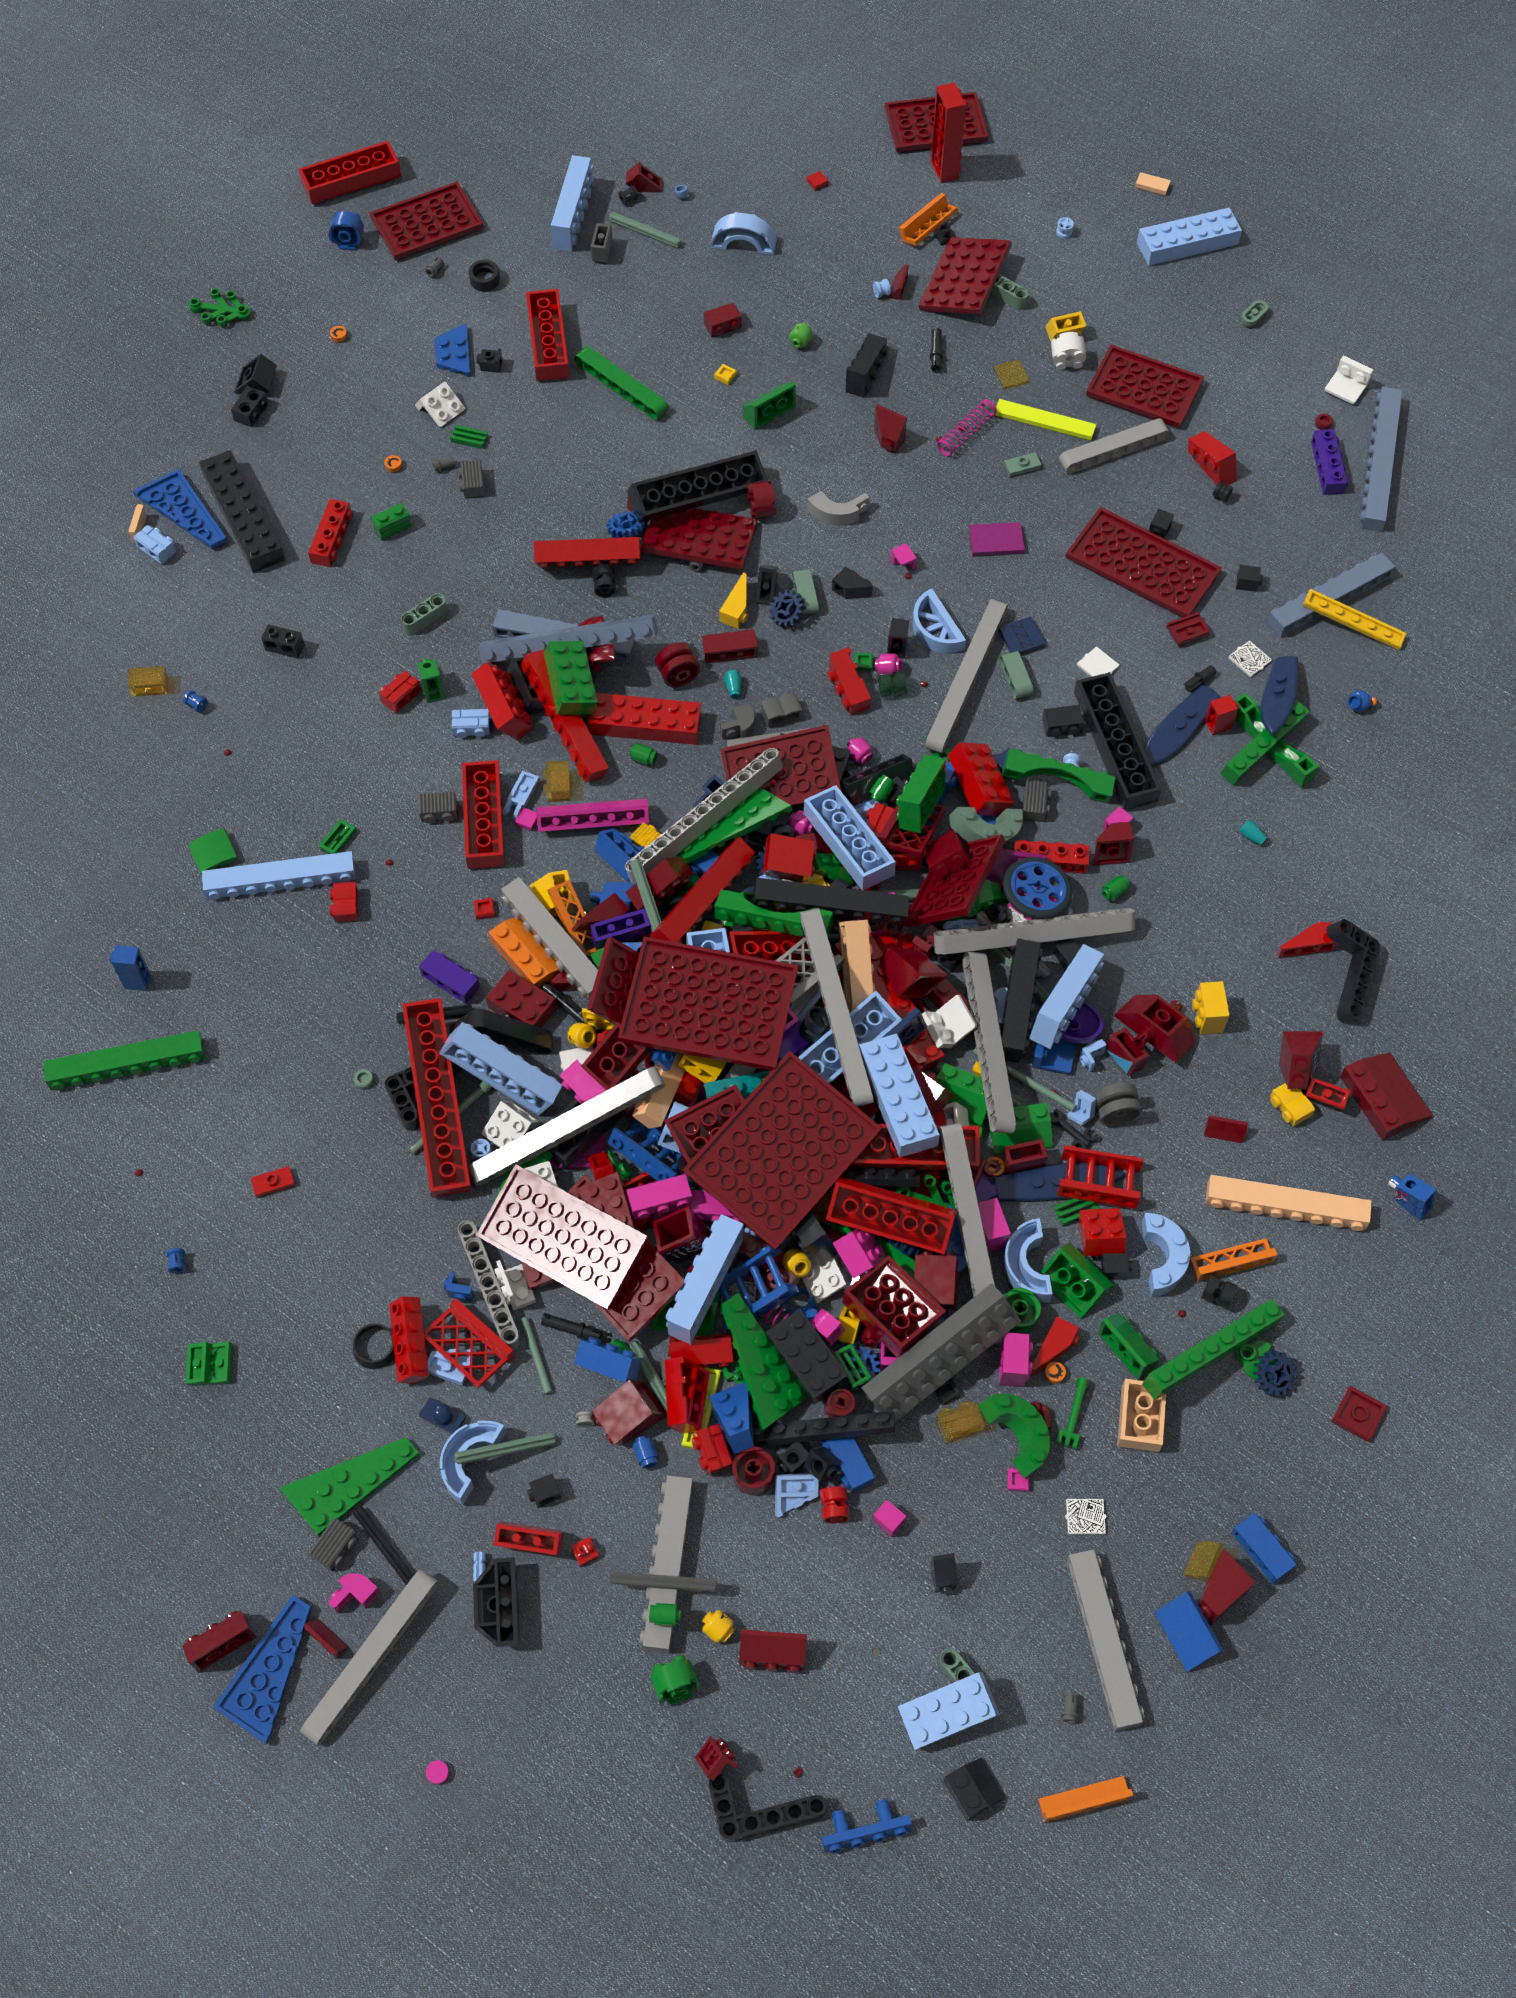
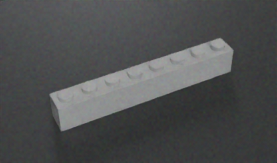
M518 877L501 889L502 902L506 907H511L514 917L517 920L521 919L525 930L534 935L535 942L545 948L544 951L550 959L553 958L556 961L555 965L559 971H564L567 974L566 978L571 985L575 984L582 998L586 997L589 1001L598 969L521 878Z
M667 1475L666 1482H662L661 1495H664V1501L659 1503L658 1515L661 1516V1522L656 1524L655 1536L658 1537L657 1545L653 1544L652 1557L655 1558V1564L650 1566L649 1574L680 1576L693 1487L692 1478ZM647 1587L646 1600H649L648 1609L644 1608L643 1622H646L645 1630H641L639 1642L643 1644L644 1651L670 1654L673 1626L654 1625V1623H649L650 1605H656V1603L676 1604L678 1589Z
M1094 1550L1071 1554L1068 1556L1067 1563L1114 1732L1138 1727L1143 1723L1142 1719H1145L1142 1706H1138L1137 1686L1135 1683L1132 1684L1130 1675H1132L1131 1665L1129 1662H1126L1124 1657L1126 1648L1124 1641L1120 1640L1118 1636L1120 1627L1118 1620L1113 1618L1112 1610H1114L1111 1597H1107L1106 1589H1108L1106 1578L1101 1576V1559L1099 1555L1096 1556Z

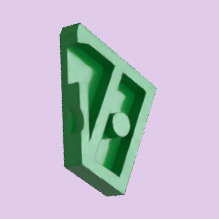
M816 853L815 859L812 862L815 872L825 875L833 881L840 878L852 885L853 881L848 871L835 854Z

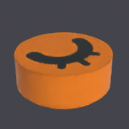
M335 326L330 330V336L334 342H343L347 338V332L344 327Z
M396 455L388 456L384 461L385 468L389 472H397L402 468L401 458Z
M992 1157L987 1160V1162L995 1161L998 1164L997 1169L988 1168L989 1171L994 1172L992 1178L1004 1173L1005 1165L1000 1158Z
M1051 1362L1046 1366L1045 1378L1050 1383L1058 1384L1064 1380L1066 1369L1059 1362Z

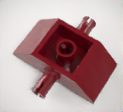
M1157 994L1134 995L1114 1015V1017L1138 1034L1133 1039L1135 1046L1140 1042L1137 1048H1143L1148 1042L1175 1063L1196 1042L1188 1017L1180 1012L1182 1004L1179 1003L1175 1006L1178 1002L1177 1000H1173L1169 1004Z

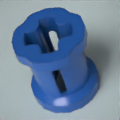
M190 690L185 694L183 703L191 705L195 708V711L200 713L206 708L208 700L204 697H199L195 691Z
M181 1248L168 1250L166 1252L169 1257L168 1272L172 1274L185 1272L186 1266L184 1265L183 1258L185 1250Z

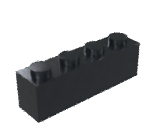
M901 754L840 780L843 795L851 805H859L862 801L871 798L870 790L882 775L892 780L898 776L902 780L906 778L909 781L911 773L914 772L912 758Z

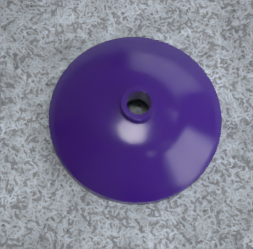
M1084 1001L1080 1009L1076 1008L1077 1013L1074 1019H1069L1070 1024L1067 1030L1061 1032L1063 1033L1061 1039L1072 1043H1088L1100 1036L1103 1029L1102 1016L1095 1007Z

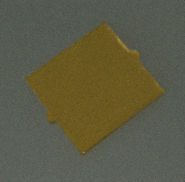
M1019 359L1011 362L1005 361L1003 364L993 366L1003 390L1029 383V379Z
M1211 1540L1207 1542L1197 1541L1183 1575L1194 1577L1195 1579L1210 1578L1223 1544L1221 1542H1212Z

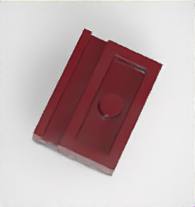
M1199 612L1168 622L1166 626L1170 630V634L1177 646L1209 636L1211 632L1203 618L1200 617Z

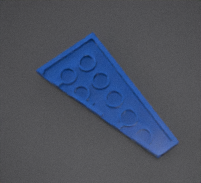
M179 469L133 491L134 496L211 549L228 542L224 533Z
M294 1595L289 1599L213 1706L215 1710L266 1745L268 1744L305 1630L304 1625L307 1623L312 1609Z

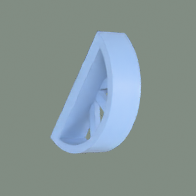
M933 589L923 593L917 600L913 612V631L917 639L924 646L936 652L958 653L964 651L966 639ZM928 606L933 614L922 612V610ZM919 618L938 623L923 628ZM942 628L939 638L930 634Z

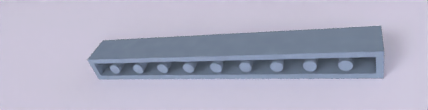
M1382 387L1381 392L1376 395L1375 403L1378 405L1374 409L1373 416H1376V419H1373L1372 429H1374V432L1372 431L1370 442L1373 443L1372 445L1370 444L1368 455H1371V458H1368L1366 468H1369V471L1365 475L1367 484H1365L1363 494L1366 497H1363L1361 507L1364 508V511H1361L1359 521H1362V529L1382 532L1386 522L1402 390Z
M655 614L488 640L483 641L478 648L483 664L487 661L496 662L525 657L528 653L546 649L549 641H584L586 648L655 637L658 633Z

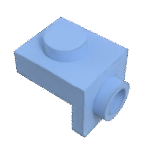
M1103 1039L1097 1042L1091 1041L1086 1047L1082 1048L1080 1062L1089 1072L1094 1069L1095 1061L1093 1058L1105 1052L1106 1044Z
M1080 1090L1076 1093V1108L1073 1112H1068L1067 1117L1080 1125H1084L1094 1117L1096 1098Z

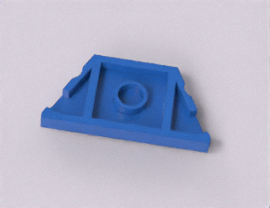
M463 324L435 338L437 368L449 370L453 373L459 371L465 373L466 377H471L467 324Z

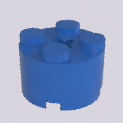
M336 212L332 218L328 233L330 241L337 244V247L342 250H353L357 245L359 246L364 230V224L360 219V215L355 212Z

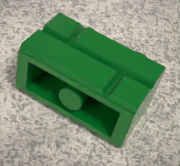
M403 503L371 517L373 529L380 540L412 526L410 514Z

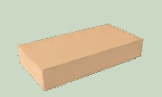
M1140 172L1135 187L1166 195L1171 180Z
M140 504L136 506L128 531L133 543H135L134 536L139 531H142L147 518L144 505Z

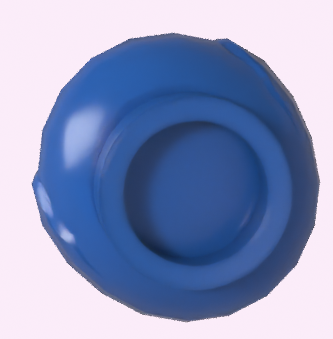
M1356 690L1348 697L1347 703L1353 711L1362 712L1368 707H1373L1377 700L1373 695Z

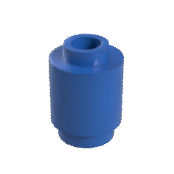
M647 1436L635 1439V1443L632 1446L639 1465H642L643 1469L656 1466L659 1456L653 1439L647 1438Z

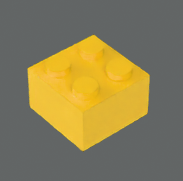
M1223 981L1200 983L1198 990L1195 991V999H1192V1009L1196 1011L1195 1026L1199 1028L1200 1035L1223 1033L1229 1018V1010Z

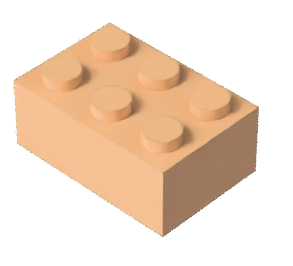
M1125 1379L1121 1391L1117 1446L1159 1452L1163 1445L1166 1394L1154 1400L1142 1385L1143 1381Z

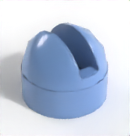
M686 185L675 187V194L679 199L687 197L688 189Z

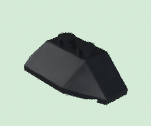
M515 1557L493 1559L473 1584L474 1628L496 1647L519 1645L520 1625Z

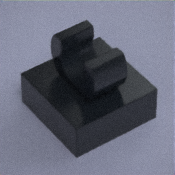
M946 223L941 224L939 229L934 231V236L940 246L947 244L951 237H955L953 231Z

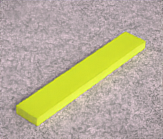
M999 399L996 406V416L1087 440H1092L1096 429V424L1002 399Z

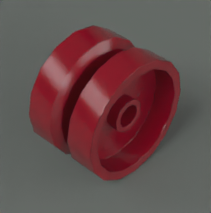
M677 642L666 646L655 658V665L661 673L664 683L670 687H680L689 683L700 671V665L694 657L691 647L684 642Z

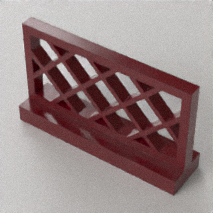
M939 804L935 806L934 810L940 812L930 815L927 822L932 821L933 824L923 827L921 833L925 832L927 836L920 838L917 835L920 833L907 831L901 833L899 821L897 820L899 810L898 806H896L879 835V841L886 850L889 848L921 857L946 813L947 806ZM909 836L914 837V839L910 841H907L905 838ZM901 839V841L903 842L899 844L893 843V841ZM915 844H918V845L920 846V848H919V849H915V848H911V846H912V845H915Z

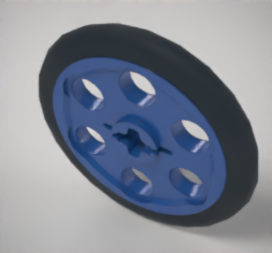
M1040 857L1022 858L1009 866L1004 874L1003 890L1006 898L1018 912L1035 919L1053 918L1062 914L1071 903L1072 886L1068 876L1057 864ZM1034 869H1040L1043 875L1035 874ZM1023 874L1027 880H1020L1017 875ZM1049 880H1056L1059 885L1053 886ZM1017 890H1023L1026 896L1018 895ZM1049 896H1055L1058 899V901L1052 902L1049 899ZM1032 901H1039L1042 906L1035 907Z

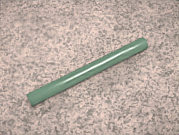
M524 1317L520 1321L544 1393L548 1395L553 1391L529 1318Z

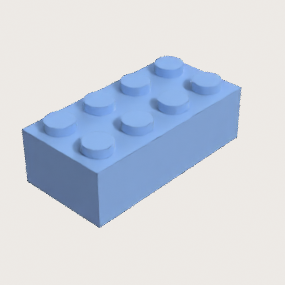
M978 1672L898 1706L914 1750L1000 1715L983 1672Z

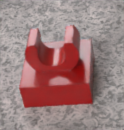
M590 1536L571 1546L580 1567L599 1558V1554Z

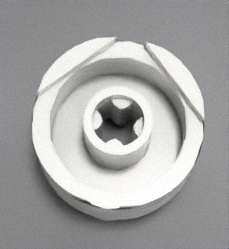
M1066 332L1060 334L1056 340L1054 338L1051 341L1053 363L1056 369L1063 370L1066 367L1078 369L1083 366V362L1086 360V350L1082 335L1080 337L1076 332Z

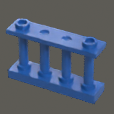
M634 1118L631 1129L625 1133L616 1127L613 1129L608 1144L657 1181L676 1177V1172L679 1171L676 1168L677 1163L669 1168L661 1162L667 1156L677 1162L681 1156L678 1152L658 1145L664 1127L660 1126L649 1129ZM638 1133L646 1140L637 1144L631 1137ZM654 1145L661 1152L653 1156L646 1149Z
M770 1246L764 1247L760 1250L759 1254L728 1273L718 1292H721L724 1302L731 1298L727 1287L736 1282L744 1302L755 1319L798 1293L799 1290L796 1284H788L783 1281L773 1258L781 1253V1249L777 1248L775 1250ZM766 1262L777 1285L776 1289L772 1292H768L758 1269L759 1266ZM750 1272L761 1294L760 1300L757 1302L752 1301L743 1277ZM724 1322L723 1325L725 1327V1330L731 1331L730 1329H728L726 1322Z

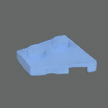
M474 1346L473 1352H478V1348ZM449 1349L446 1352H456V1349ZM470 1349L458 1350V1352H470ZM432 1351L427 1361L429 1374L463 1386L466 1377L438 1351ZM470 1356L458 1357V1363L461 1366H470Z
M812 1474L775 1475L776 1517H781L785 1512L793 1508L796 1509L804 1502L818 1497V1479Z

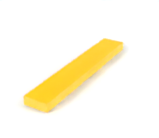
M1312 589L1308 591L1302 605L1397 650L1401 648L1407 634Z

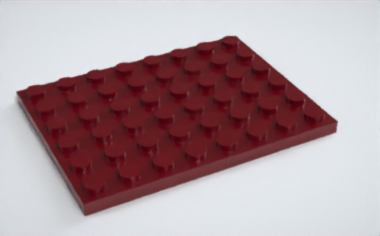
M644 937L622 1018L618 1041L771 1071L773 1069L776 1070L798 965Z
M789 1051L776 1065V1070L773 1069L686 1165L683 1172L766 1244L776 1250L835 1184L837 1179L843 1175L879 1134L882 1128Z

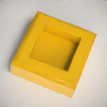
M722 364L714 374V379L729 385L737 375V370Z

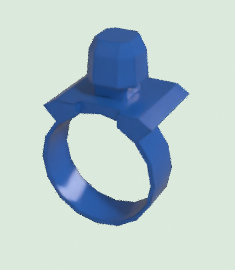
M797 1287L799 1292L795 1295L806 1294L809 1296L808 1304L801 1311L811 1321L820 1308L815 1297H811L807 1289ZM787 1299L783 1302L786 1311L792 1315L799 1309L787 1308L786 1305L789 1300Z

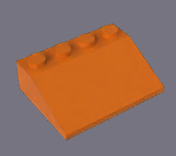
M515 917L508 919L488 932L490 943L519 976L536 987L540 988L545 981L551 984V980L561 972L555 965L556 961L546 955L545 948L535 942L534 935L525 930L521 919L517 920Z

